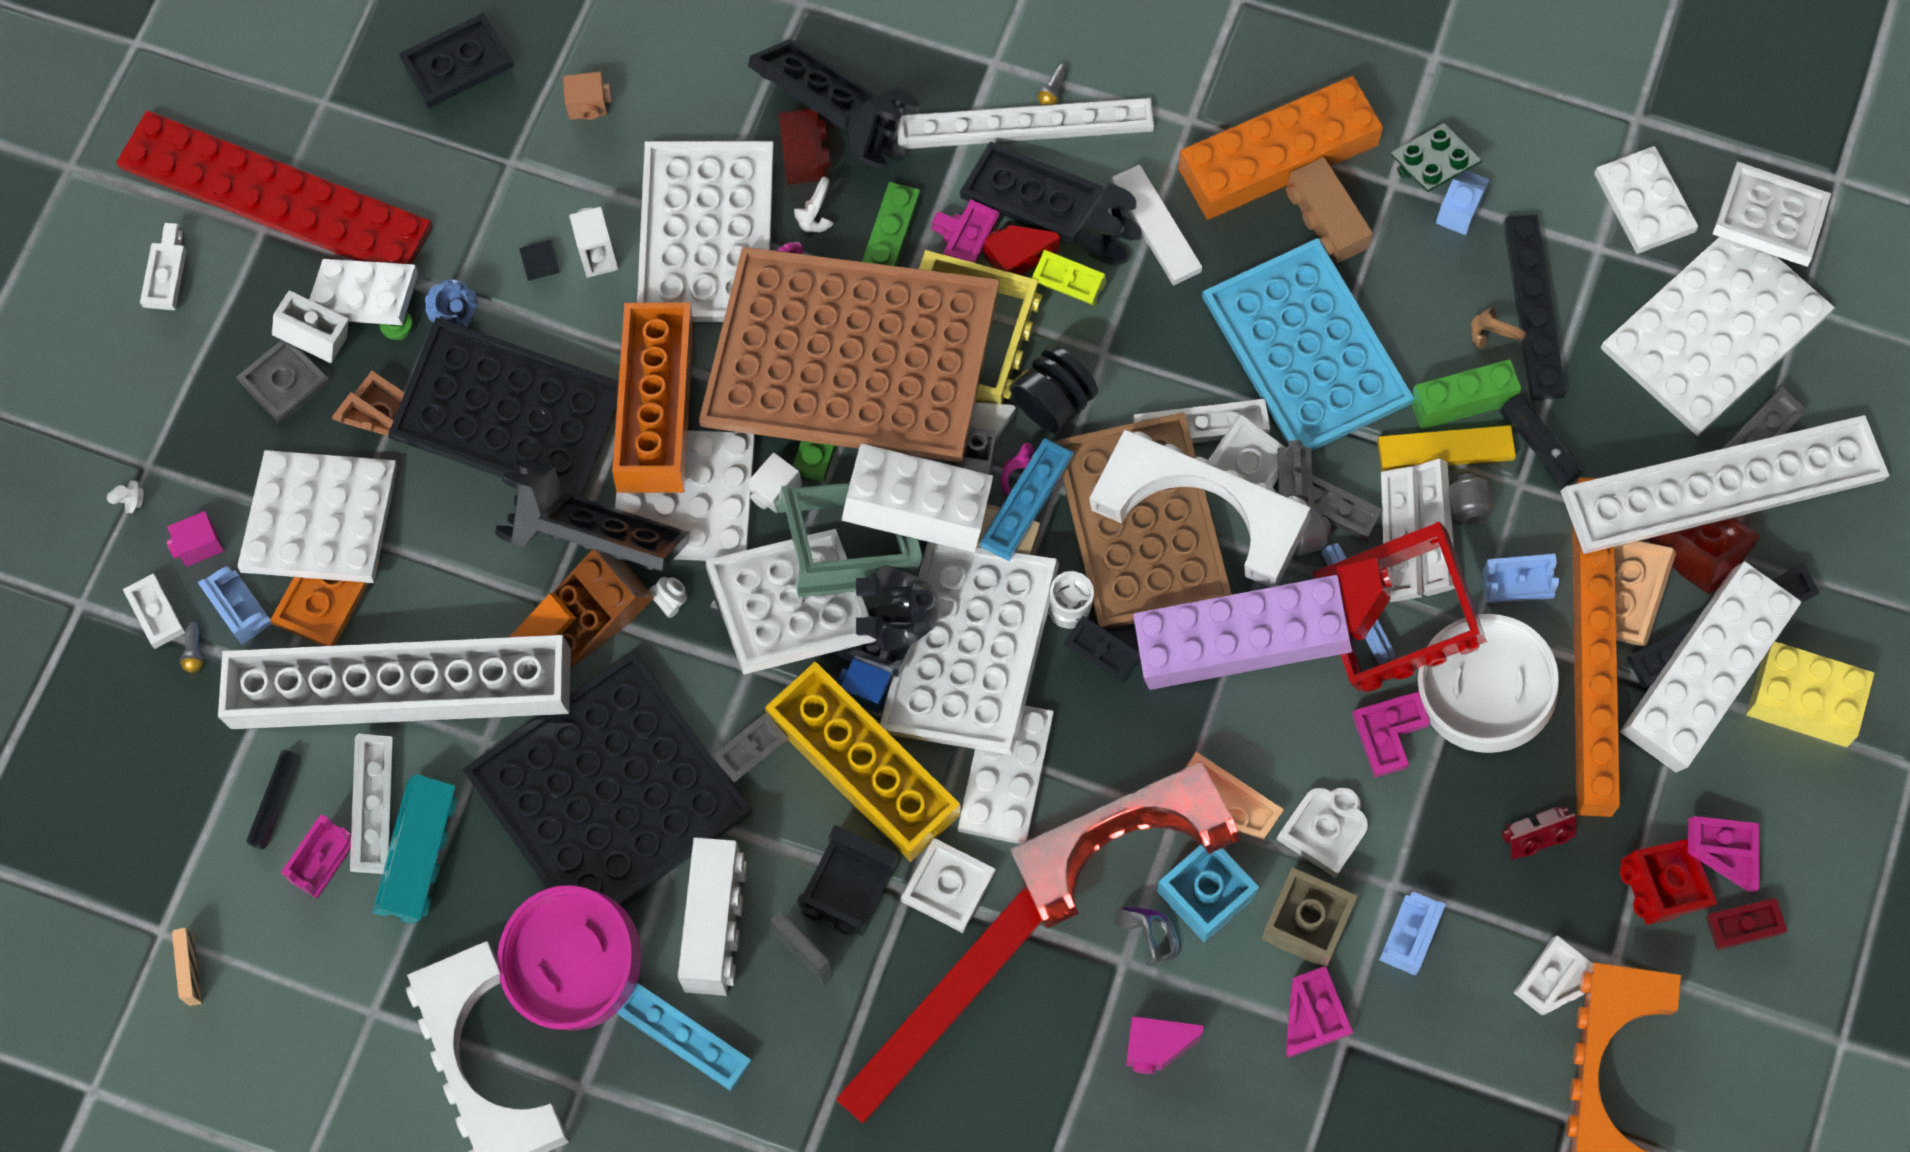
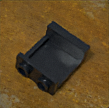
M834 825L829 835L830 843L804 894H800L798 904L803 909L801 913L814 921L820 922L823 918L834 923L833 928L844 935L852 937L853 933L863 936L899 863L898 853Z

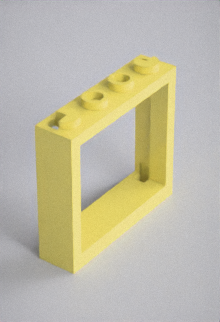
M925 250L919 267L920 270L998 279L1000 294L1024 300L996 387L993 388L979 384L976 402L1003 404L1004 398L1010 399L1011 397L1009 385L1014 381L1011 379L1013 370H1019L1024 356V351L1020 350L1023 340L1029 341L1032 333L1033 322L1029 321L1032 311L1037 313L1041 305L1042 294H1038V280Z

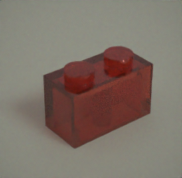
M811 109L779 113L787 185L820 181L823 176L825 177L824 168H830L828 148L822 149L821 140L827 139L825 120L818 121L817 111Z

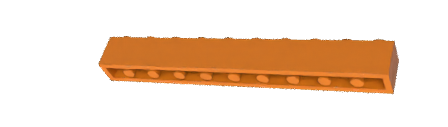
M1579 477L1576 484L1599 478ZM1572 523L1577 815L1612 817L1620 806L1614 547L1584 554Z

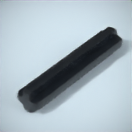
M282 750L246 840L251 847L265 849L300 761V757L295 752Z

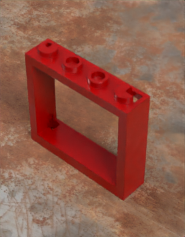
M1440 521L1312 572L1314 579L1333 575L1338 576L1336 567L1375 557L1385 567H1391L1431 550L1441 548L1470 631L1364 672L1349 633L1352 652L1340 655L1349 682L1358 691H1374L1382 687V682L1392 678L1396 680L1408 678L1415 673V669L1426 665L1428 667L1441 665L1451 655L1472 653L1480 648V644L1488 642L1449 533Z

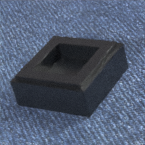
M551 240L519 248L528 281L560 273Z

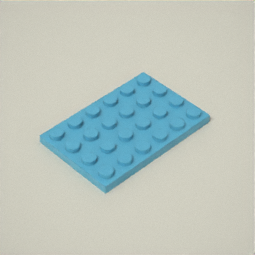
M1318 238L1203 291V300L1260 398L1265 399L1267 410L1288 446L1290 441L1300 440L1302 441V446L1311 448L1312 452L1413 404V395Z

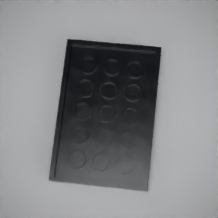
M436 317L393 420L388 437L502 477L503 472L520 473L514 468L515 461L530 460L555 467L563 495L569 493L582 497L617 407L619 381Z

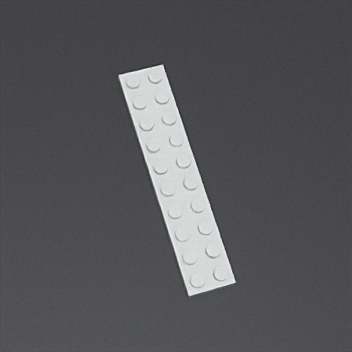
M1863 415L1565 486L1561 490V494L1583 553L1586 554L1884 481L1890 475L1866 416Z

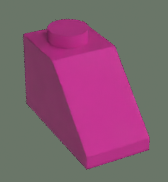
M1132 1016L1126 1066L1133 1067L1134 1072L1141 1074H1154L1155 1070L1164 1069L1201 1040L1204 1026Z

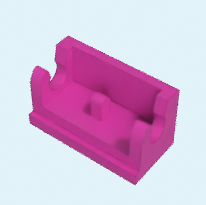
M320 814L281 871V874L290 883L318 899L350 853L351 834L343 827H337L329 818Z

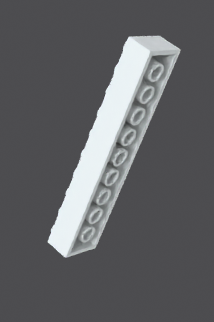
M563 635L222 651L218 717L230 729L569 714L571 648Z

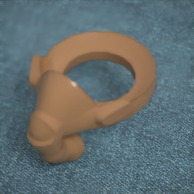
M1494 308L1486 309L1480 315H1476L1471 322V338L1477 348L1483 349L1487 342V337L1481 335L1483 329L1519 341L1523 340L1526 336L1525 331L1497 320Z

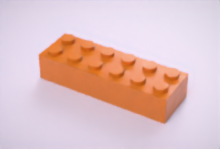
M1350 76L1180 150L1178 169L1204 216L1209 220L1287 186L1291 172L1323 156L1328 164L1333 166L1378 146L1383 126L1353 76Z
M690 302L624 303L612 468L617 493H684L694 321Z

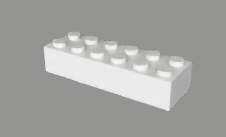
M1744 561L1734 567L1619 732L1674 772L1688 768L1799 607L1801 601Z

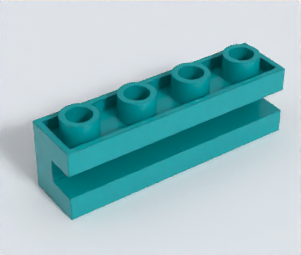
M418 774L407 780L372 910L373 914L384 917L393 915L399 917V921L414 924L421 920V916L425 917L431 903V897L427 896L430 883L434 884L440 869V863H436L438 851L444 849L448 839L449 831L444 829L447 817L453 815L457 804V797L453 796L455 785Z

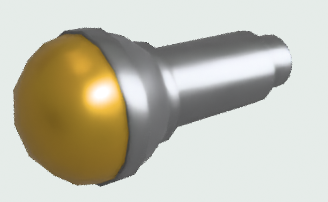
M1059 64L1055 68L1048 84L1038 91L1037 99L1040 105H1055L1058 103L1059 88L1066 76L1067 67L1065 65Z
M189 622L187 625L185 650L180 658L182 669L190 673L199 671L204 664V658L199 650L200 630L198 629L197 622Z

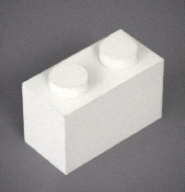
M601 207L583 208L577 213L570 214V221L586 277L618 270Z
M289 290L273 314L272 335L332 363L347 339L349 319Z

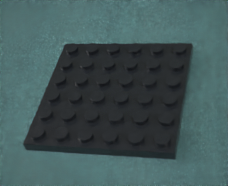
M631 652L570 694L569 714L538 716L462 769L547 889L557 886L583 887L607 895L620 906L626 904L692 857L694 838L717 839L752 814L751 808L713 760L710 753L634 652Z

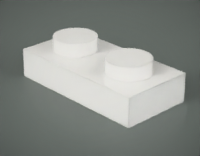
M154 574L123 589L154 649L185 633Z

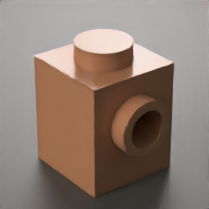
M601 72L563 76L565 105L569 120L580 118L592 120L599 116L607 115L606 103L612 102L610 84H604Z

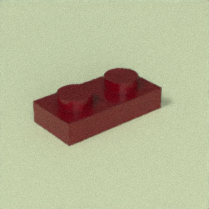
M1776 898L1711 913L1705 917L1717 951L1784 935L1788 931Z

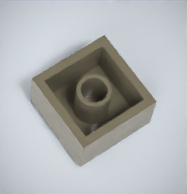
M1292 867L1263 931L1261 940L1320 967H1327L1358 896Z

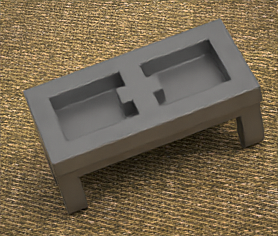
M766 712L713 754L712 758L723 770L730 782L733 781L735 783L786 742L788 737Z

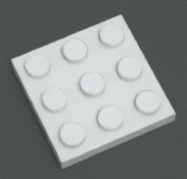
M1737 162L1713 234L1808 267L1814 253L1831 193Z

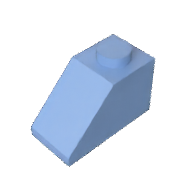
M1465 171L1453 178L1441 205L1436 224L1466 235L1490 179L1469 171Z

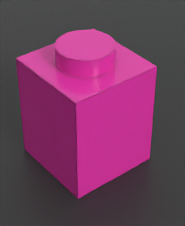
M205 511L167 526L171 536L170 539L166 540L173 558L179 557L186 567L224 552L214 523Z

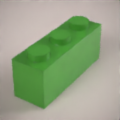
M1509 359L1416 384L1412 393L1414 401L1411 405L1420 430L1500 409L1511 398L1520 393L1521 386Z

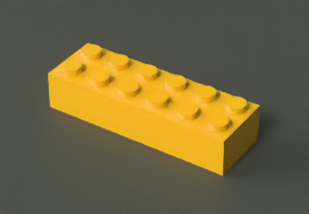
M816 661L765 707V711L788 737V741L910 862L930 845L933 838L936 839L961 815L960 803Z

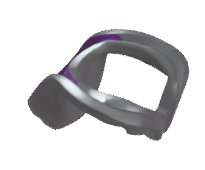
M1123 906L1117 911L1115 923L1120 929L1129 931L1143 926L1144 935L1152 954L1150 960L1146 962L1148 967L1165 963L1178 956L1180 952L1178 934L1174 924L1166 914L1156 909ZM1154 921L1162 925L1169 941L1171 952L1161 956L1159 946L1152 933V922Z

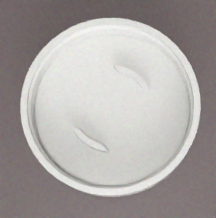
M1480 614L1478 616L1488 642L1480 644V648L1472 653L1451 655L1441 665L1420 667L1418 670V690L1430 724L1443 738L1461 748L1475 752H1503L1530 741L1550 720L1558 696V668L1550 647L1534 629L1519 620L1507 616ZM1466 618L1457 620L1442 629L1428 646L1470 631Z

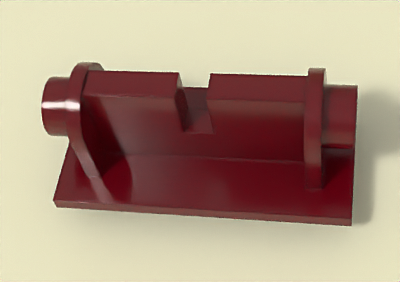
M1557 806L1535 815V820L1539 826L1534 827L1529 818L1506 825V829L1501 831V835L1506 844L1510 843L1511 860L1523 856H1531L1539 850L1555 844L1566 843L1571 838L1576 837L1575 813L1570 814L1567 807L1561 809Z

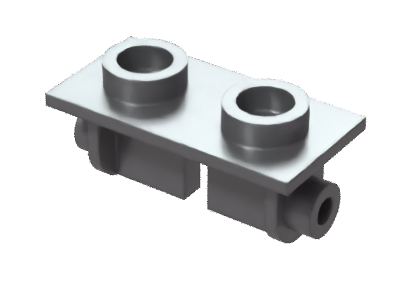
M1292 440L1287 448H1277L1279 494L1287 498L1289 496L1298 497L1306 502L1308 507L1314 509L1311 448L1302 446V441Z

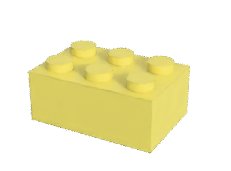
M1774 641L1760 662L1746 716L1848 747L1859 735L1874 672Z

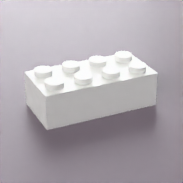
M860 443L842 521L975 553L993 475Z
M694 838L678 971V979L685 993L727 996L728 986H734L736 965L733 964V957L731 955L732 951H738L740 931L737 930L735 918L736 916L741 917L743 911V896L740 895L739 882H745L747 874V861H744V852L739 851L736 841Z

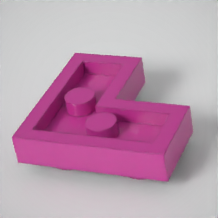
M1419 692L1353 710L1352 717L1374 778L1407 769L1409 763L1399 736L1427 728L1430 724Z

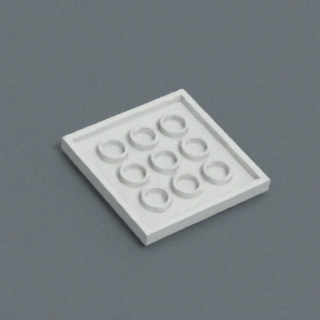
M688 431L684 493L616 492L615 508L690 532L688 544L673 560L706 561L748 550L751 491L748 480L753 476L755 434Z
M264 450L238 561L240 573L374 583L398 469L396 460Z
M836 529L807 535L813 562L847 559ZM792 539L706 560V570L743 675L876 641V639L868 635L858 636L856 634V618L869 617L862 596H857L856 591L798 597L795 585L799 573V565Z

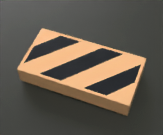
M187 928L175 929L172 932L178 997L189 1006L201 1004L195 936Z

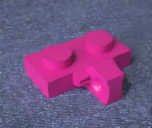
M970 199L963 215L955 214L954 217H950L937 211L932 221L931 230L944 236L943 240L948 243L943 255L976 263L984 248V242L992 233L1000 213Z

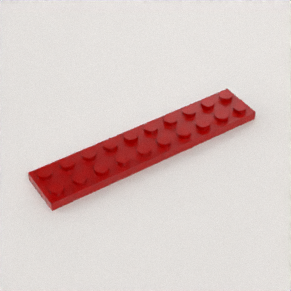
M147 110L116 161L118 167L122 170L354 261L413 264L433 227L428 219Z

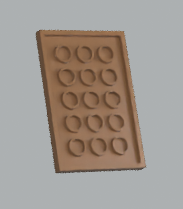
M1185 412L1054 441V443L1074 452L1073 459L1062 475L1085 574L1093 585L1094 597L1092 603L1097 623L1104 630L1134 624V613L1232 595L1204 489L1174 487L1158 491L1139 502L1128 513L1122 524L1091 511L1089 498L1124 430L1132 433L1135 431L1143 432L1150 436L1153 442L1163 446L1165 444L1174 445L1182 450L1184 455L1196 458Z

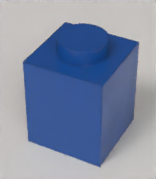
M853 659L849 668L843 667L837 683L861 707L879 714L888 694L892 677L890 672Z

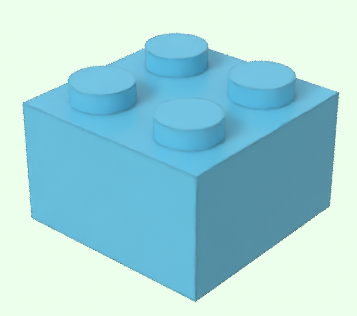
M1211 836L1158 882L1157 893L1204 943L1256 898L1259 886Z

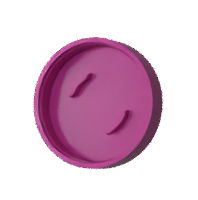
M557 886L545 889L522 903L507 922L498 947L497 966L501 974L499 979L510 1003L521 1015L531 1022L547 1028L569 1031L594 1027L616 1014L627 1002L635 988L641 967V945L636 927L627 912L616 901L605 894L578 886Z

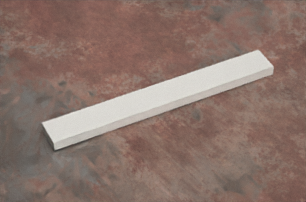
M1151 98L902 115L897 132L898 145L903 149L982 144L989 143L990 141L996 143L1151 132L1154 129Z

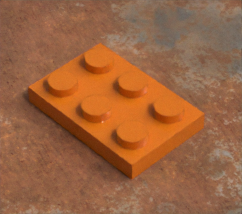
M294 577L270 621L279 628L321 646H336L369 583Z

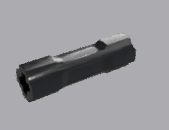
M1524 393L1514 396L1501 407V415L1511 425L1513 430L1519 433L1544 464L1547 473L1560 489L1571 485L1585 472L1583 466L1571 451L1561 444L1541 419L1539 411Z

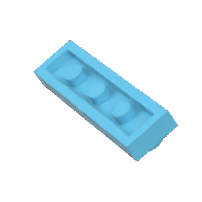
M636 983L627 1002L616 1013L731 1092L752 1063L751 1059L638 983Z

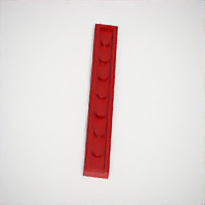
M1024 888L836 1098V1101L861 1124H864L1050 915L1051 910Z

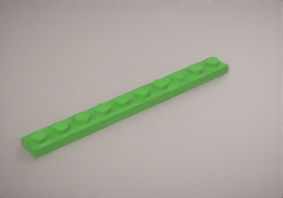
M892 182L888 183L862 262L897 266L920 198L919 189ZM801 441L793 467L799 471L800 476L824 482L836 445Z

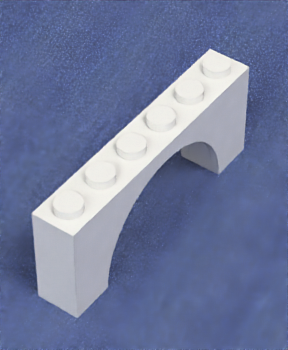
M1124 430L1089 498L1091 511L1122 524L1128 513L1139 502L1158 491L1174 487H1195L1213 492L1228 501L1239 512L1248 528L1251 543L1245 562V577L1268 587L1278 586L1311 520V507H1308L1306 502L1298 497L1289 496L1287 498L1277 494L1267 484L1258 483L1256 485L1246 481L1236 471L1227 470L1225 472L1215 468L1205 458L1196 457L1194 459L1184 455L1182 450L1174 445L1165 444L1163 446L1153 442L1152 438L1143 432L1135 431L1132 433Z
M488 941L408 974L407 976L411 986L406 988L408 997L413 1007H420L423 1018L419 1019L418 1023L425 1039L431 1038L436 1050L430 1052L437 1071L441 1072L444 1070L448 1081L447 1084L443 1085L446 1097L450 1105L457 1104L461 1115L455 1118L457 1126L463 1138L469 1136L473 1149L468 1152H549L569 1143L557 1111L552 1104L524 1110L504 1108L479 1096L472 1089L464 1075L459 1046L465 1020L475 1003L487 991L501 983L497 958Z

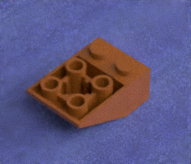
M596 549L591 550L552 593L560 598L576 618L561 634L571 648L570 668L574 667L631 623L654 599V596L623 560L613 558L610 554Z

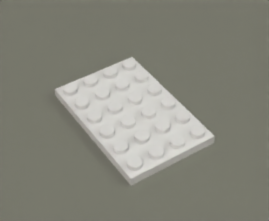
M645 141L637 303L690 302L694 322L724 321L742 247L771 250L773 141Z
M1719 237L1602 343L1601 349L1698 437L1825 320L1835 307L1777 256Z
M927 541L918 578L931 585L937 593L941 604V615L932 631L911 644L912 651L899 677L892 676L880 725L892 736L1013 755L1050 605L1049 590L1059 568L1058 560L1015 553L1009 562L983 548L976 547L975 553Z

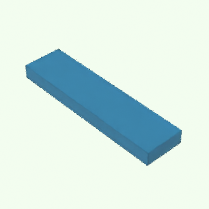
M1046 438L1043 439L980 541L981 548L1010 562L1072 461L1074 452Z

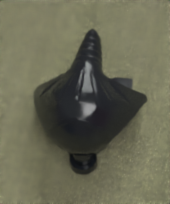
M885 565L868 577L856 578L857 596L881 595L886 590H889L893 596V601L889 605L879 606L872 610L868 609L869 617L856 618V634L858 636L868 635L876 639L880 650L891 651L903 648L916 642L935 628L941 615L940 599L933 587L924 580Z

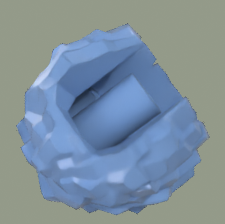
M455 279L444 280L441 284L432 286L425 297V311L433 323L437 317L467 328L472 322L476 307L479 306L475 292L469 289L466 283Z

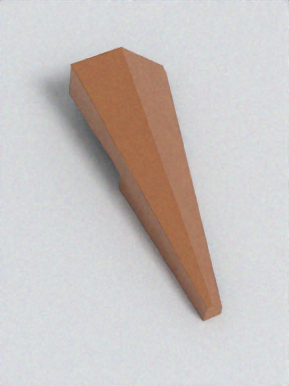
M371 371L354 394L351 392L333 414L332 419L388 436L405 393Z

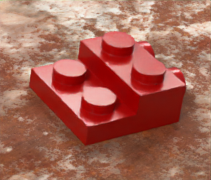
M1688 839L1635 850L1620 860L1622 864L1620 867L1621 879L1625 884L1631 886L1635 896L1633 900L1634 912L1638 917L1644 919L1646 926L1673 920L1683 914L1708 909L1717 904L1700 860L1688 853Z

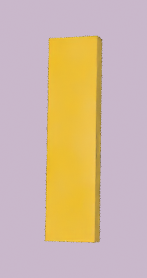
M1511 425L1379 436L1377 439L1381 472L1414 467L1439 458L1446 461L1448 466L1514 461L1516 457Z

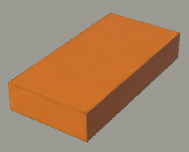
M549 593L510 637L561 635L576 618L556 594Z

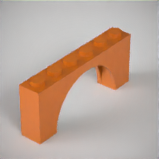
M1593 963L1588 967L1587 971L1582 972L1580 992L1585 993L1584 1007H1579L1577 1013V1028L1582 1029L1581 1043L1576 1042L1573 1053V1063L1578 1064L1577 1079H1572L1570 1086V1100L1575 1101L1574 1115H1569L1567 1119L1566 1135L1572 1138L1571 1149L1565 1152H1648L1626 1139L1609 1119L1599 1093V1066L1607 1044L1624 1024L1643 1016L1672 1015L1678 1011L1681 975L1601 963Z

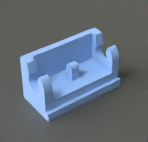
M1545 554L1488 559L1482 571L1487 604L1554 598L1559 584V578L1554 577V568H1556L1557 564L1556 555Z
M226 566L205 580L202 579L198 582L241 644H244L272 625L270 618L236 570L231 571L229 566Z
M1411 892L1410 896L1406 895L1379 960L1416 976L1446 904Z

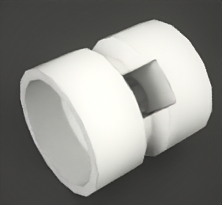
M1068 571L1058 575L1052 581L1049 590L1050 605L1048 615L1060 627L1066 629L1075 628L1082 616L1089 618L1094 597L1093 585L1089 578L1079 572Z

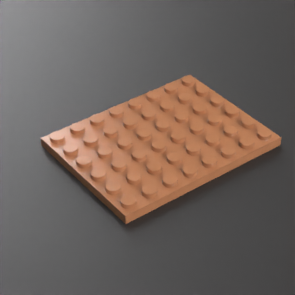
M742 247L699 417L700 426L858 449L861 443L915 457L963 463L1000 288L999 280Z

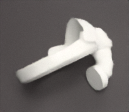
M823 176L811 200L806 201L805 209H794V216L798 220L801 229L806 233H821L834 224V222L821 217L818 223L814 221L829 187V179Z

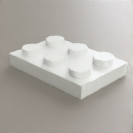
M1655 146L1596 168L1594 174L1637 254L1696 232L1698 225Z
M323 259L309 300L348 318L349 322L403 325L419 272L416 265Z

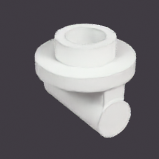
M130 480L127 488L119 485L107 494V501L111 504L125 503L126 513L132 514L135 508H140L142 505L143 488H138L137 481Z
M673 577L660 578L657 584L648 590L654 596L653 600L668 618L676 615L680 606L687 600L684 585Z

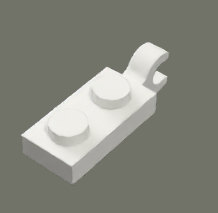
M165 223L161 244H151L140 299L143 308L176 310L187 253L185 247L181 245L183 231H178V224Z

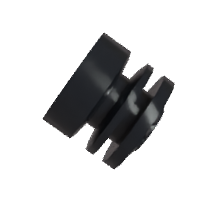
M1049 345L1041 352V356L1033 361L1032 367L1034 370H1024L1009 385V391L1019 408L1034 423L1049 433L1057 435L1075 419L1074 409L1079 411L1087 406V401L1093 400L1098 395L1099 388L1095 379L1079 360L1064 349Z

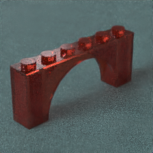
M1202 762L1184 768L1177 773L1010 849L1046 929L1079 914L1075 903V888L1081 870L1097 850L1121 835L1147 828L1172 829L1194 838L1206 850L1207 854H1211L1240 840L1233 818Z

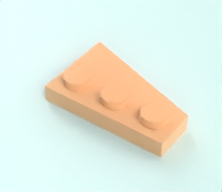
M1640 541L1614 547L1616 641L1643 647L1647 646L1676 556L1673 548Z
M1198 752L1194 754L1158 807V811L1261 840L1266 839L1284 812V809Z

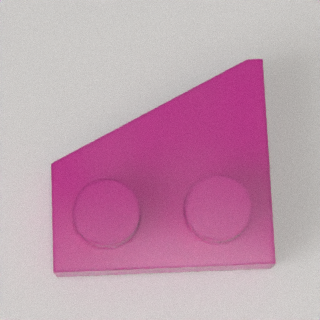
M1698 816L1688 818V853L1747 892L1759 891V823Z
M1326 966L1292 978L1285 1052L1287 1058L1352 1035L1353 1031Z

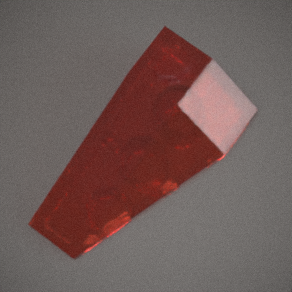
M1729 518L1647 539L1652 544L1673 548L1676 556L1672 566L1682 577L1709 595L1720 587L1734 567L1745 560L1759 541L1760 535L1735 518Z

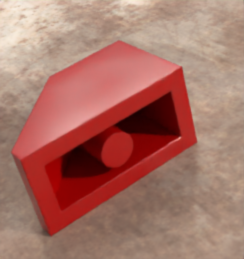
M1010 225L1004 230L994 231L987 237L984 242V257L993 268L1022 276L1038 265L1044 250L1054 254L1059 252L1060 236L1052 231Z
M1376 557L1336 567L1348 632L1356 640L1365 639L1391 599L1389 587L1394 585L1389 566L1385 567Z

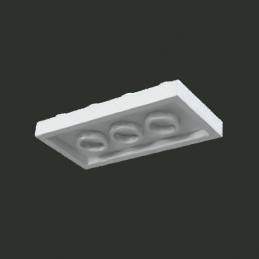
M1031 706L1024 707L1013 755L975 749L958 832L1026 845L1054 711Z

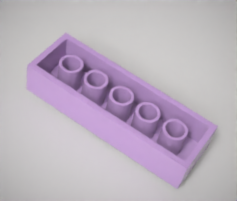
M1337 575L1133 614L1143 677L1149 690L1352 652Z

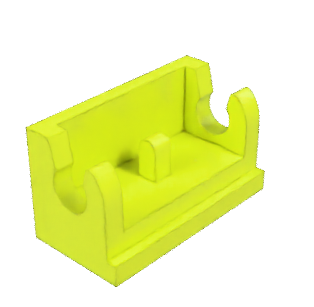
M1044 250L1032 279L1038 280L1039 285L1046 286L1094 307L1097 304L1100 290L1103 291L1106 285L1104 273Z

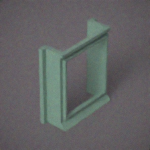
M850 483L797 488L781 486L779 498L775 500L777 512H786L797 556L799 573L795 587L798 597L855 592L856 578L868 577L876 573L884 565L917 577L922 560L918 539L896 534L901 554L813 562L801 511L844 507Z

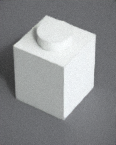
M773 452L748 480L751 491L750 498L760 508L765 510L768 507L777 514L775 500L779 498L781 486H787V488L802 486L799 471Z

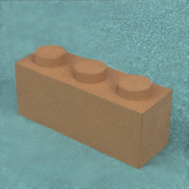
M1324 156L1290 173L1286 187L1288 198L1292 204H1298L1303 212L1302 217L1305 225L1309 230L1315 231L1325 251L1331 256L1335 264L1370 248L1373 232Z

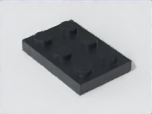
M484 12L399 53L403 65L428 109L514 67L511 58Z

